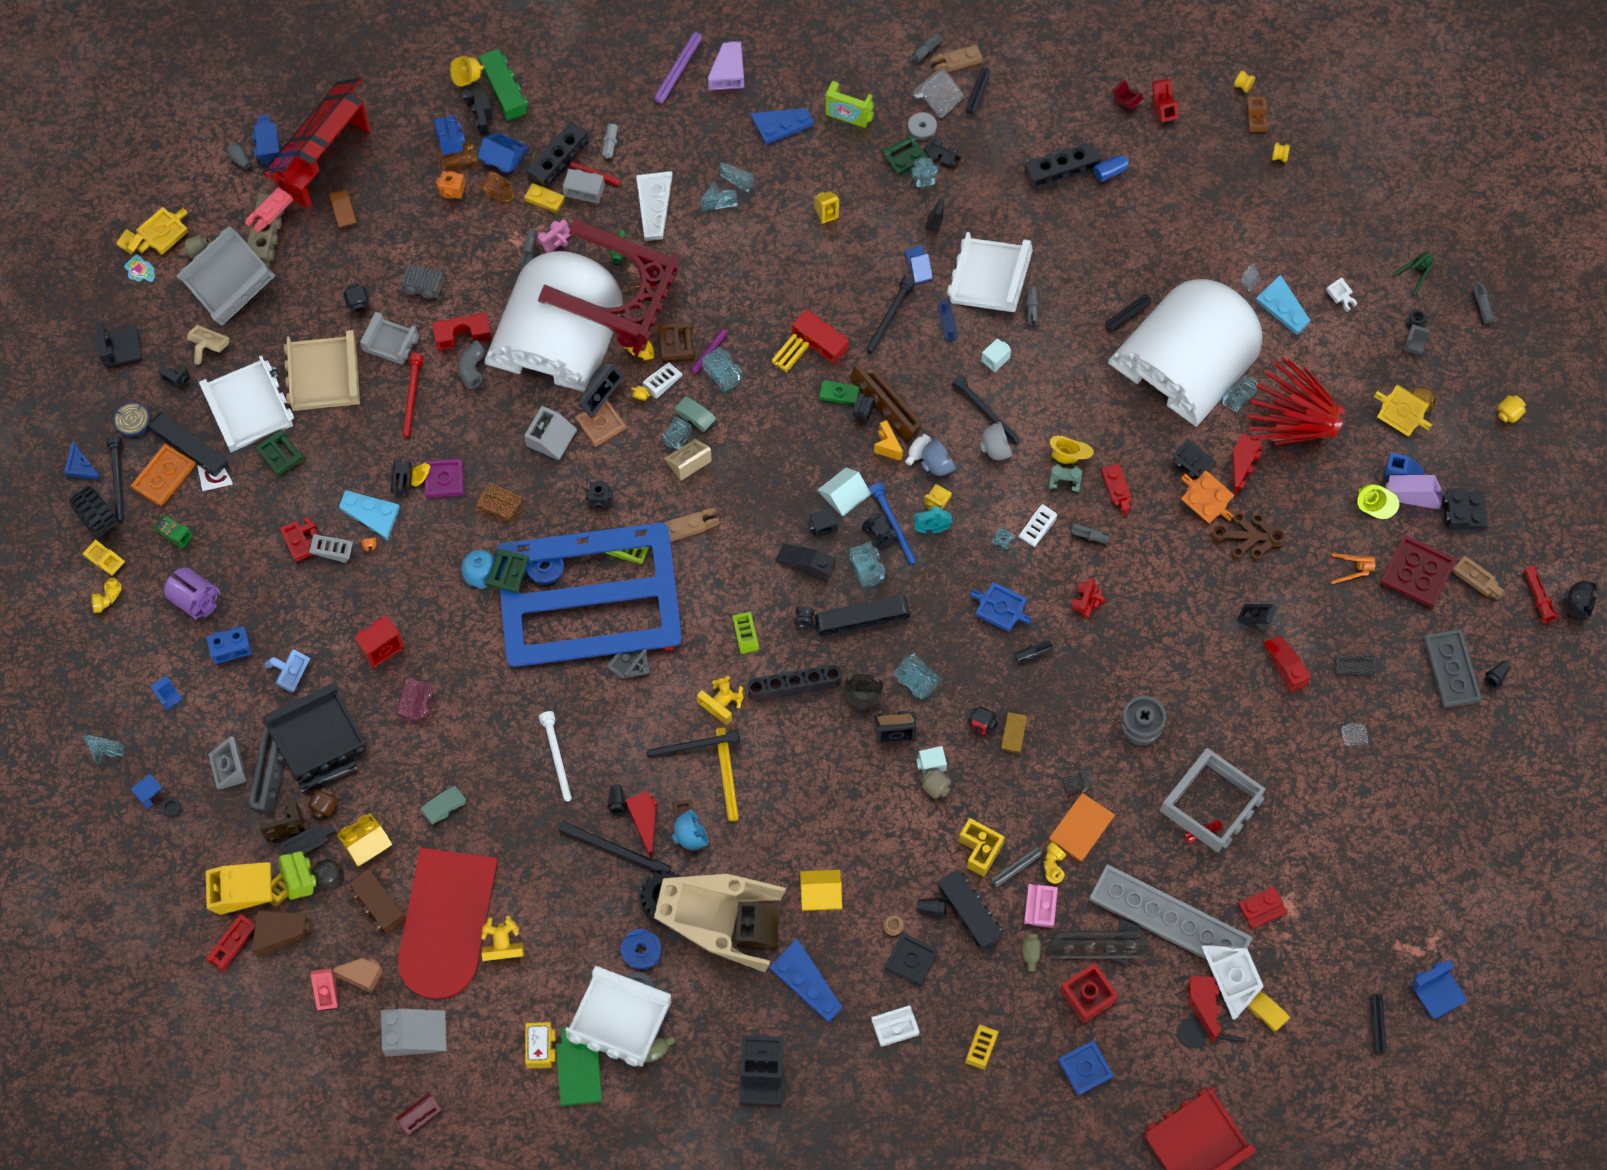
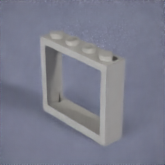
M1206 748L1163 802L1160 812L1219 853L1223 847L1226 849L1233 839L1230 837L1233 833L1237 835L1244 826L1241 824L1244 819L1248 821L1254 813L1252 810L1254 806L1259 807L1265 799L1262 795L1266 789ZM1206 765L1252 797L1221 839L1174 806Z

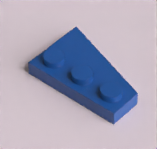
M807 108L750 114L765 145L814 126V121Z

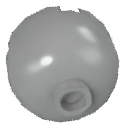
M1001 422L987 427L982 435L983 441L980 442L983 453L987 452L989 457L994 460L1013 457Z

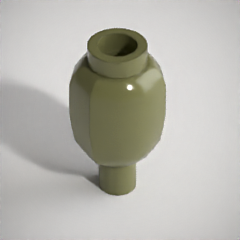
M1035 934L1026 935V939L1022 943L1023 958L1028 963V972H1036V963L1041 958V942L1038 939V935Z
M669 1036L666 1039H655L644 1063L655 1062L664 1056L669 1046L675 1043L674 1038Z

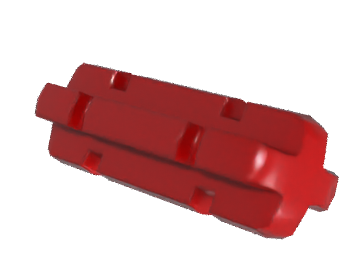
M1220 820L1212 822L1211 825L1209 823L1203 825L1212 833L1220 832L1223 829ZM1190 832L1184 834L1188 843L1198 839Z

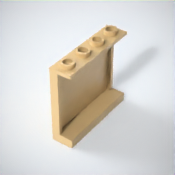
M353 330L346 331V337L291 342L290 337H287V344H284L285 355H288V360L285 361V369L289 374V377H286V387L289 388V393L286 394L287 404H291L293 411L360 404L357 347Z

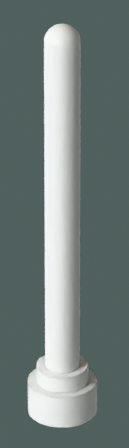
M548 711L541 713L539 720L540 724L546 728L563 799L568 802L571 800V794L553 727L556 719L554 712Z

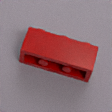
M805 310L792 324V334L803 339V342H808L810 347L833 364L849 349L848 338L844 334L836 332L829 323L821 321L813 312L810 313L808 310Z

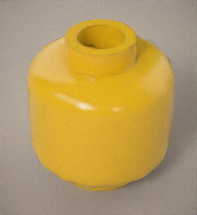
M1517 395L1507 396L1497 407L1498 417L1505 423L1507 421L1515 423L1526 412L1525 402Z

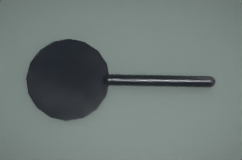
M1195 1018L1183 1020L1177 1029V1038L1181 1044L1188 1048L1202 1046L1208 1037L1200 1021ZM1217 1035L1219 1039L1246 1041V1038Z

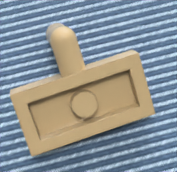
M196 325L187 334V340L197 344L194 355V363L197 365L202 363V349L204 347L220 353L229 344V337Z

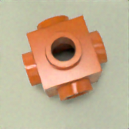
M442 171L441 178L438 177L436 183L440 196L461 199L465 187L464 175L453 171Z

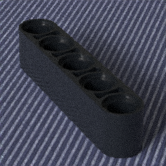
M161 412L147 425V428L154 435L178 452L195 461L199 467L214 477H217L229 463L224 456Z
M896 596L823 611L815 615L818 634L820 636H828L905 620L911 614L906 597Z
M827 665L754 678L748 683V696L753 701H763L836 688L841 684L842 671L836 665ZM830 674H835L838 677L835 679H831L828 676ZM812 677H816L819 680L817 682H811L809 679ZM791 681H798L799 684L796 685V686H793V685L790 684V682H791ZM773 684L780 685L778 689H773L771 686ZM755 687L761 689L759 692L752 691V689Z

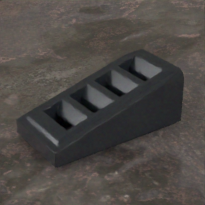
M940 198L929 214L925 226L926 230L939 232L944 214V199Z

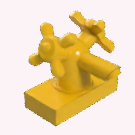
M729 676L713 680V690L720 689L713 698L703 690L697 695V703L726 726L732 721V713L725 707L731 700H735L739 709L744 699L742 686H739L738 693H734L729 689Z
M509 915L505 917L507 925L499 923L495 928L491 926L493 918H488L487 923L483 926L481 938L485 940L487 933L493 935L494 946L482 947L483 961L523 956V942L513 944L509 942V932L513 931L515 936L519 934V927L511 920Z

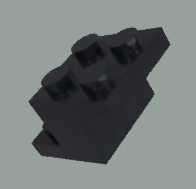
M742 1035L740 1104L781 1106L784 1037Z

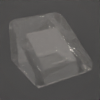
M1254 263L1250 264L1240 279V285L1249 291L1261 279Z
M1349 723L1342 727L1345 745L1369 743L1365 724Z

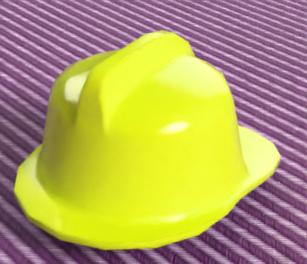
M1374 484L1366 485L1358 490L1357 504L1362 511L1379 519H1388L1397 512L1399 500L1393 492Z

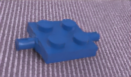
M992 582L989 590L984 594L975 589L971 592L970 596L980 600V606L975 616L1009 633L1018 620L1028 625L1030 624L1032 617L1022 613L1023 607L1027 602L1026 597L995 582Z

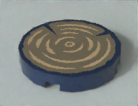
M138 402L123 404L116 410L113 417V423L117 432L127 438L143 435L148 431L147 425L151 422L148 408Z

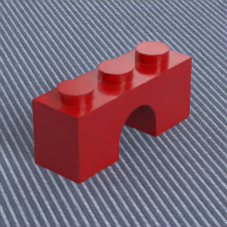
M475 313L466 317L458 316L455 319L439 320L432 323L438 351L455 348V338L461 333L470 334L473 337V341L477 340L479 343L492 341L487 313Z

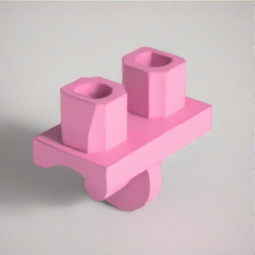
M554 221L550 226V232H542L538 235V240L546 253L553 252L559 245L562 247L568 245L566 239L571 235L569 234L570 229L568 228L567 221Z

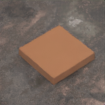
M608 400L604 402L592 418L585 412L575 416L576 422L594 447L627 429L625 423Z

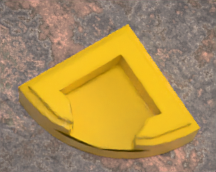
M424 463L412 468L411 485L417 487L425 480L430 469L429 464Z

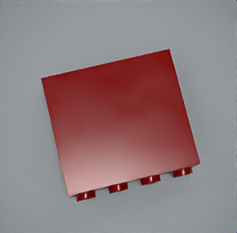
M1215 1087L1200 1089L1196 1092V1098L1184 1100L1179 1104L1181 1108L1174 1112L1172 1109L1163 1115L1164 1119L1159 1123L1154 1121L1146 1126L1147 1131L1143 1133V1136L1166 1170H1230L1256 1152L1252 1144L1248 1145L1213 1092L1216 1090Z

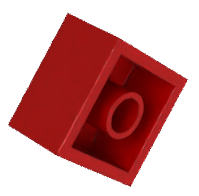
M387 616L376 619L370 627L360 630L354 637L359 652L372 669L404 648L399 631Z
M1095 963L1063 983L1060 988L1061 994L1082 1024L1115 1004L1119 997Z

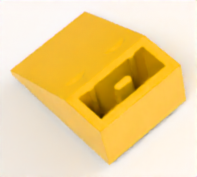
M271 863L229 865L207 870V909L222 915L272 901Z

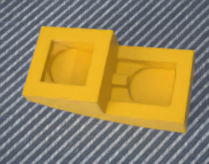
M96 539L83 552L84 557L111 576L125 563L123 559L113 551L108 550Z
M1259 991L1247 1005L1251 1012L1258 1019L1261 1018L1274 1033L1290 1019V1016L1262 991Z

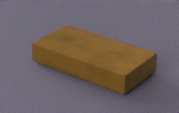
M1008 712L1001 751L1021 753L1027 720L1026 715Z

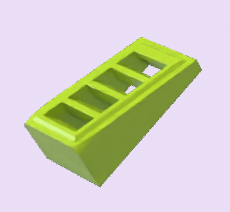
M649 547L635 548L631 555L628 554L630 549L624 552L619 550L605 553L642 565ZM638 549L641 550L639 558L635 557Z
M751 612L733 615L732 618L740 653L745 654L758 651L759 644ZM748 620H749L748 623H743V624H739V625H738L739 622H744V621H748Z

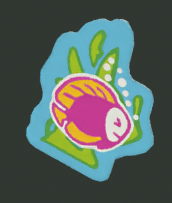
M135 255L125 264L129 279H135L136 281L146 279L149 282L154 280V268L139 255Z

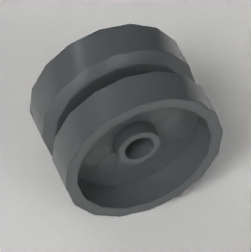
M1138 696L1130 700L1126 704L1121 718V730L1124 737L1136 745H1149L1156 742L1160 738L1166 722V711L1163 705L1157 699L1149 696Z

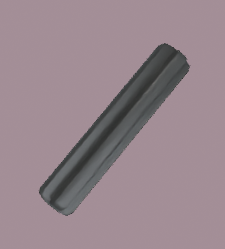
M1035 846L991 877L992 884L995 887L1000 886L1042 856L1040 848Z

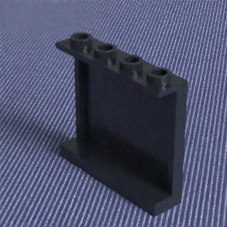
M335 682L264 715L263 723L296 782L299 780L306 781L318 771L324 772L331 767L330 765L336 762L341 764L353 754L359 755L367 748L368 740L363 739L338 694L339 688Z

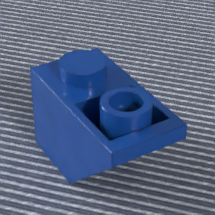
M1390 452L1383 479L1389 480L1390 475H1423L1424 468L1409 456Z

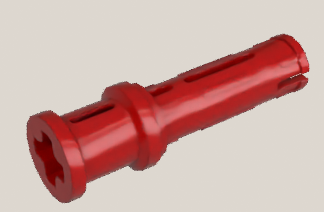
M1529 566L1523 571L1535 596V607L1541 613L1542 623L1556 620L1559 615L1553 609V601L1547 596L1536 567Z

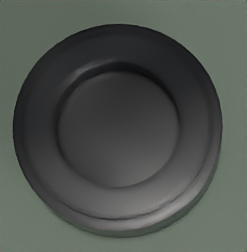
M169 797L162 802L161 811L167 818H175L181 813L182 805L178 799Z

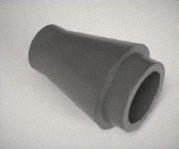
M233 143L227 148V156L244 170L251 166L252 162L249 160L242 145Z

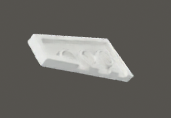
M672 171L636 175L645 241L663 239Z

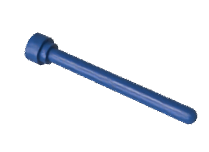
M882 482L875 483L869 488V491L875 499L879 500L892 529L897 533V539L908 562L914 564L916 559L884 496L886 489Z

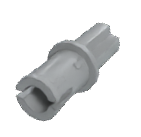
M615 124L607 125L606 136L603 138L602 156L606 159L612 158L614 146L617 144L618 126Z

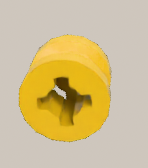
M1242 70L1236 78L1234 86L1242 88L1247 93L1252 87L1255 77L1247 75Z
M1275 142L1272 160L1276 161L1278 159L1286 163L1290 145L1286 144L1283 146Z

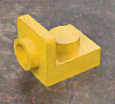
M125 230L116 244L132 254L144 237L138 233L135 235L129 230Z
M935 484L929 495H925L924 505L929 510L932 507H941V510H943L952 493Z

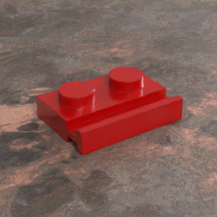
M1274 886L1238 903L1251 930L1288 912Z

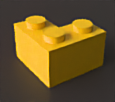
M969 818L960 833L959 842L974 850L968 860L967 868L985 877L1002 848L1005 837Z

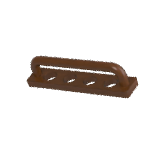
M860 365L855 366L850 379L856 386H859L861 392L865 393L866 396L876 397L875 394L878 396L879 400L877 398L874 399L876 400L875 408L906 443L911 441L915 432L921 427L920 419L877 370L873 368L863 369ZM869 375H871L879 383V385L886 391V393L893 399V401L900 407V409L908 416V418L913 422L914 425H912L905 418V416L898 410V408L891 402V400L884 394V392L877 386V384L870 378Z

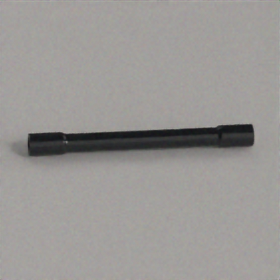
M562 821L558 832L599 847L649 868L658 874H662L661 871H666V874H669L672 866L661 861L648 858L581 830L579 827Z

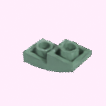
M686 396L673 409L686 422L690 420L702 432L706 431L716 419L707 409Z
M454 786L430 800L420 811L431 824H434L448 817L450 811L465 805L466 799Z

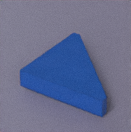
M71 442L64 471L65 476L100 480L99 474L75 443Z

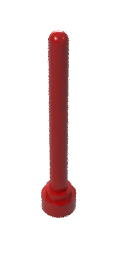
M410 353L408 359L411 372L402 433L404 437H409L418 369L423 365L424 356L419 353Z

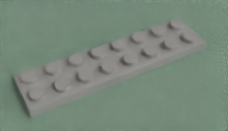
M1108 864L1089 898V901L1206 960L1207 958L1202 949L1204 945L1248 948L1253 938Z

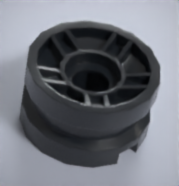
M861 392L856 400L852 416L855 418L861 417L863 421L867 422L872 414L871 411L874 408L876 401L874 399L876 397H868L865 393Z

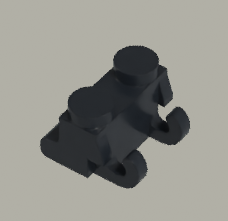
M876 513L866 519L861 528L866 530L867 533L871 530L877 537L876 548L879 551L885 545L892 543L897 538V533L886 524L887 520L883 514Z

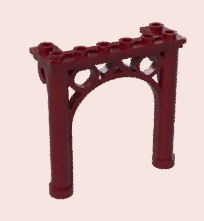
M575 217L569 234L619 253L631 260L640 274V290L627 304L607 308L544 284L538 302L553 305L606 326L618 334L617 341L621 346L626 348L633 347L632 352L638 357L640 351H645L651 334L649 327H654L657 320L655 313H660L663 306L661 299H666L669 291L667 288L674 283L681 263L678 262L680 254L676 253V255L668 256L585 223L582 219ZM659 284L656 292H653L650 289L649 285L654 286ZM645 301H651L648 311L645 305L642 304ZM638 309L642 315L639 318H634L630 315L629 311Z

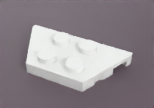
M1204 945L1202 949L1234 1020L1264 985L1247 948Z

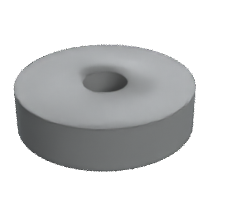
M921 112L914 114L909 119L908 132L909 134L912 133L916 140L925 141L932 138L936 133L937 123L932 115Z

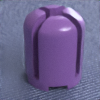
M183 567L175 570L173 575L178 581L169 576L164 586V594L167 599L194 619L201 616L205 618L209 616L217 607L215 601L217 594L220 595V590L190 568Z

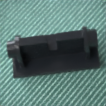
M927 139L929 146L926 145L923 149L928 156L936 160L941 154L940 162L949 167L957 165V157L962 158L958 154L959 151L951 146L946 148L937 139H933V141Z

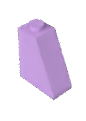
M732 41L722 44L708 76L709 90L744 88L741 42Z
M1390 475L1389 482L1386 483V489L1393 492L1399 502L1441 510L1443 491L1435 475Z

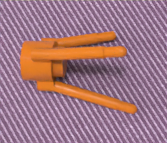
M1332 553V557L1357 561V569L1361 570V572L1332 580L1331 584L1360 576H1369V571L1375 570L1374 556Z

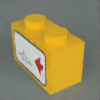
M550 1022L526 1023L525 1064L527 1069L552 1068V1061H556V1050L552 1049V1041H556V1030L552 1029Z

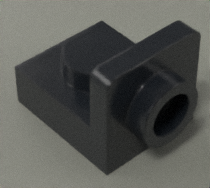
M163 365L158 370L161 379L178 390L185 386L190 378L188 369L185 367L179 373L172 368L167 369Z

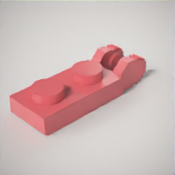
M278 187L254 213L249 215L245 224L252 226L253 223L260 219L254 226V230L260 232L292 202V196Z

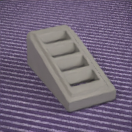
M314 534L309 553L346 563L350 557L353 542ZM318 541L322 542L320 549H317ZM326 543L329 544L328 551L325 550ZM333 546H337L336 552H332Z

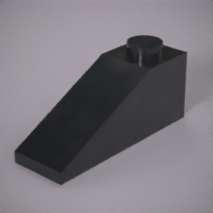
M601 364L590 378L579 406L592 418L625 376L614 364Z
M788 544L782 545L775 561L827 583L835 569V557L818 550Z

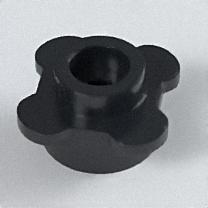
M1412 310L1410 317L1406 318V323L1423 327V323L1427 322L1428 317L1420 310Z

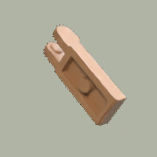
M974 45L935 55L930 60L934 65L938 63L934 68L935 73H941L982 63V56L978 46Z
M715 508L705 509L701 513L697 512L664 522L669 528L670 541L706 531V529L717 526L720 523L717 518L707 520L705 523L703 519L716 514Z

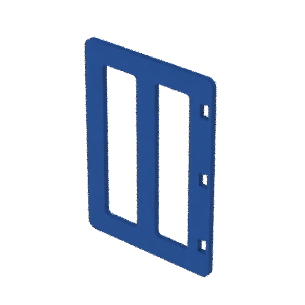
M655 523L498 545L496 550L502 549L529 556V562L652 547L656 573L654 577L526 594H521L519 591L516 594L500 589L507 663L511 667L679 645L682 641L668 526L665 523ZM647 530V535L636 537V531ZM588 538V543L577 544L576 539ZM529 545L530 551H518V547ZM503 559L501 568L498 573L499 581L501 580L508 559ZM648 597H658L660 628L534 645L524 644L522 615L525 613Z

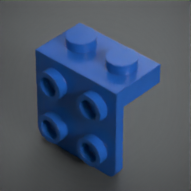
M1450 960L1445 963L1440 961L1434 964L1432 970L1427 973L1425 970L1414 976L1416 979L1411 984L1414 992L1433 1019L1439 1018L1464 1004L1467 1000L1450 973L1454 968Z

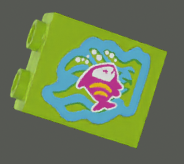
M831 82L826 93V115L863 128L866 127L868 122L872 121L874 102H872L871 94H868L866 101H862L839 93V83Z

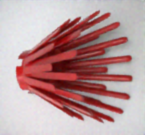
M1281 357L1282 361L1310 387L1277 361H1273L1274 366L1285 373L1296 386L1307 394L1270 371L1264 370V374L1281 384L1279 388L1288 393L1290 397L1257 383V389L1280 399L1274 398V404L1256 399H1251L1250 403L1282 412L1284 415L1270 413L1268 416L1248 414V419L1281 424L1270 427H1248L1247 430L1293 433H1269L1253 435L1251 438H1259L1258 440L1290 439L1278 441L1275 445L1318 438L1330 440L1329 437L1334 438L1343 424V420H1340L1339 416L1340 413L1345 415L1344 407L1334 401L1305 366L1304 371L1310 378L1289 358L1286 360L1284 357Z

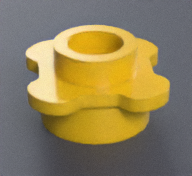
M641 386L631 388L633 390L632 397L646 401L647 396L650 397L647 388Z

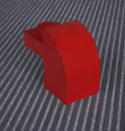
M1165 78L1153 81L1151 100L1159 120L1166 122L1179 118L1178 104L1172 97L1171 80Z

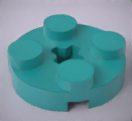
M932 507L930 511L914 515L915 530L921 533H926V530L938 533L951 527L952 515L947 511H942L941 507Z

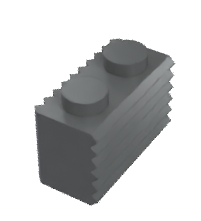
M407 264L401 281L402 290L410 295L415 293L421 294L427 299L432 297L438 298L444 282L443 273Z

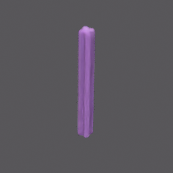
M694 32L654 96L656 102L660 104L664 102L702 39L700 33Z

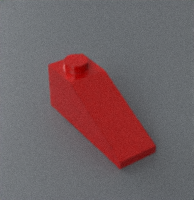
M1281 635L1263 642L1290 693L1308 685L1311 678L1302 660Z
M648 791L626 799V805L648 856L651 858L654 853L655 807H658L654 796L650 797Z

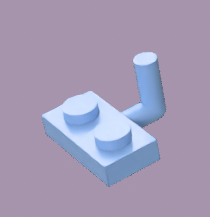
M293 649L285 663L272 657L265 663V667L270 669L275 666L281 669L275 685L293 693L310 658Z

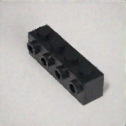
M957 869L937 882V889L944 899L947 900L948 905L982 953L1002 940L1003 929L998 922L995 923L992 920L989 908L986 905L983 907L979 901L981 898L978 892L970 888L967 876L964 873L961 874Z

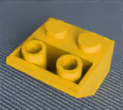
M371 814L360 817L356 823L344 827L337 834V837L357 866H360L392 845L381 825Z

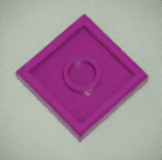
M462 459L425 461V463L430 465L428 475L425 478L426 498L464 495Z

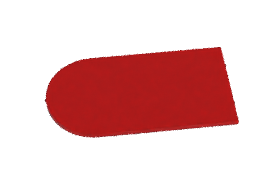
M420 848L398 956L400 975L407 987L417 995L430 1000L452 997L465 989L472 981L478 966L483 940L481 938L482 930L487 919L498 858Z

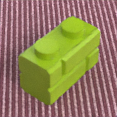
M302 851L280 856L278 866L289 899L312 895L313 888L316 886V880L314 875L309 873L310 862L308 857L304 858Z

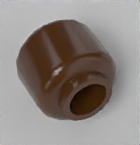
M321 787L320 790L313 792L308 807L313 810L311 814L323 818L324 815L330 816L333 813L338 800L335 797V793Z

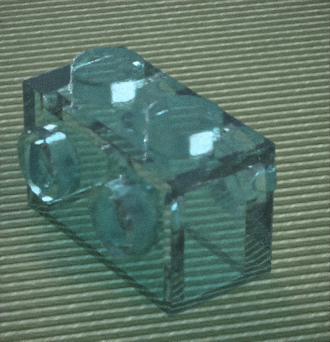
M718 347L702 358V367L722 392L725 393L742 382L743 372L738 364L735 365L731 361L730 354L727 351L724 352L721 347Z
M871 542L849 549V558L862 589L884 582L886 569L883 563H879V552L876 547L873 548Z
M915 653L906 656L893 673L898 678V681L907 686L912 694L920 700L930 696L942 680Z

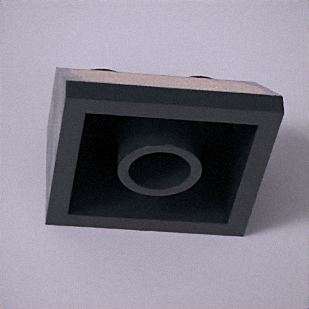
M899 711L897 714L883 712L874 716L876 744L916 740L917 725L914 712Z

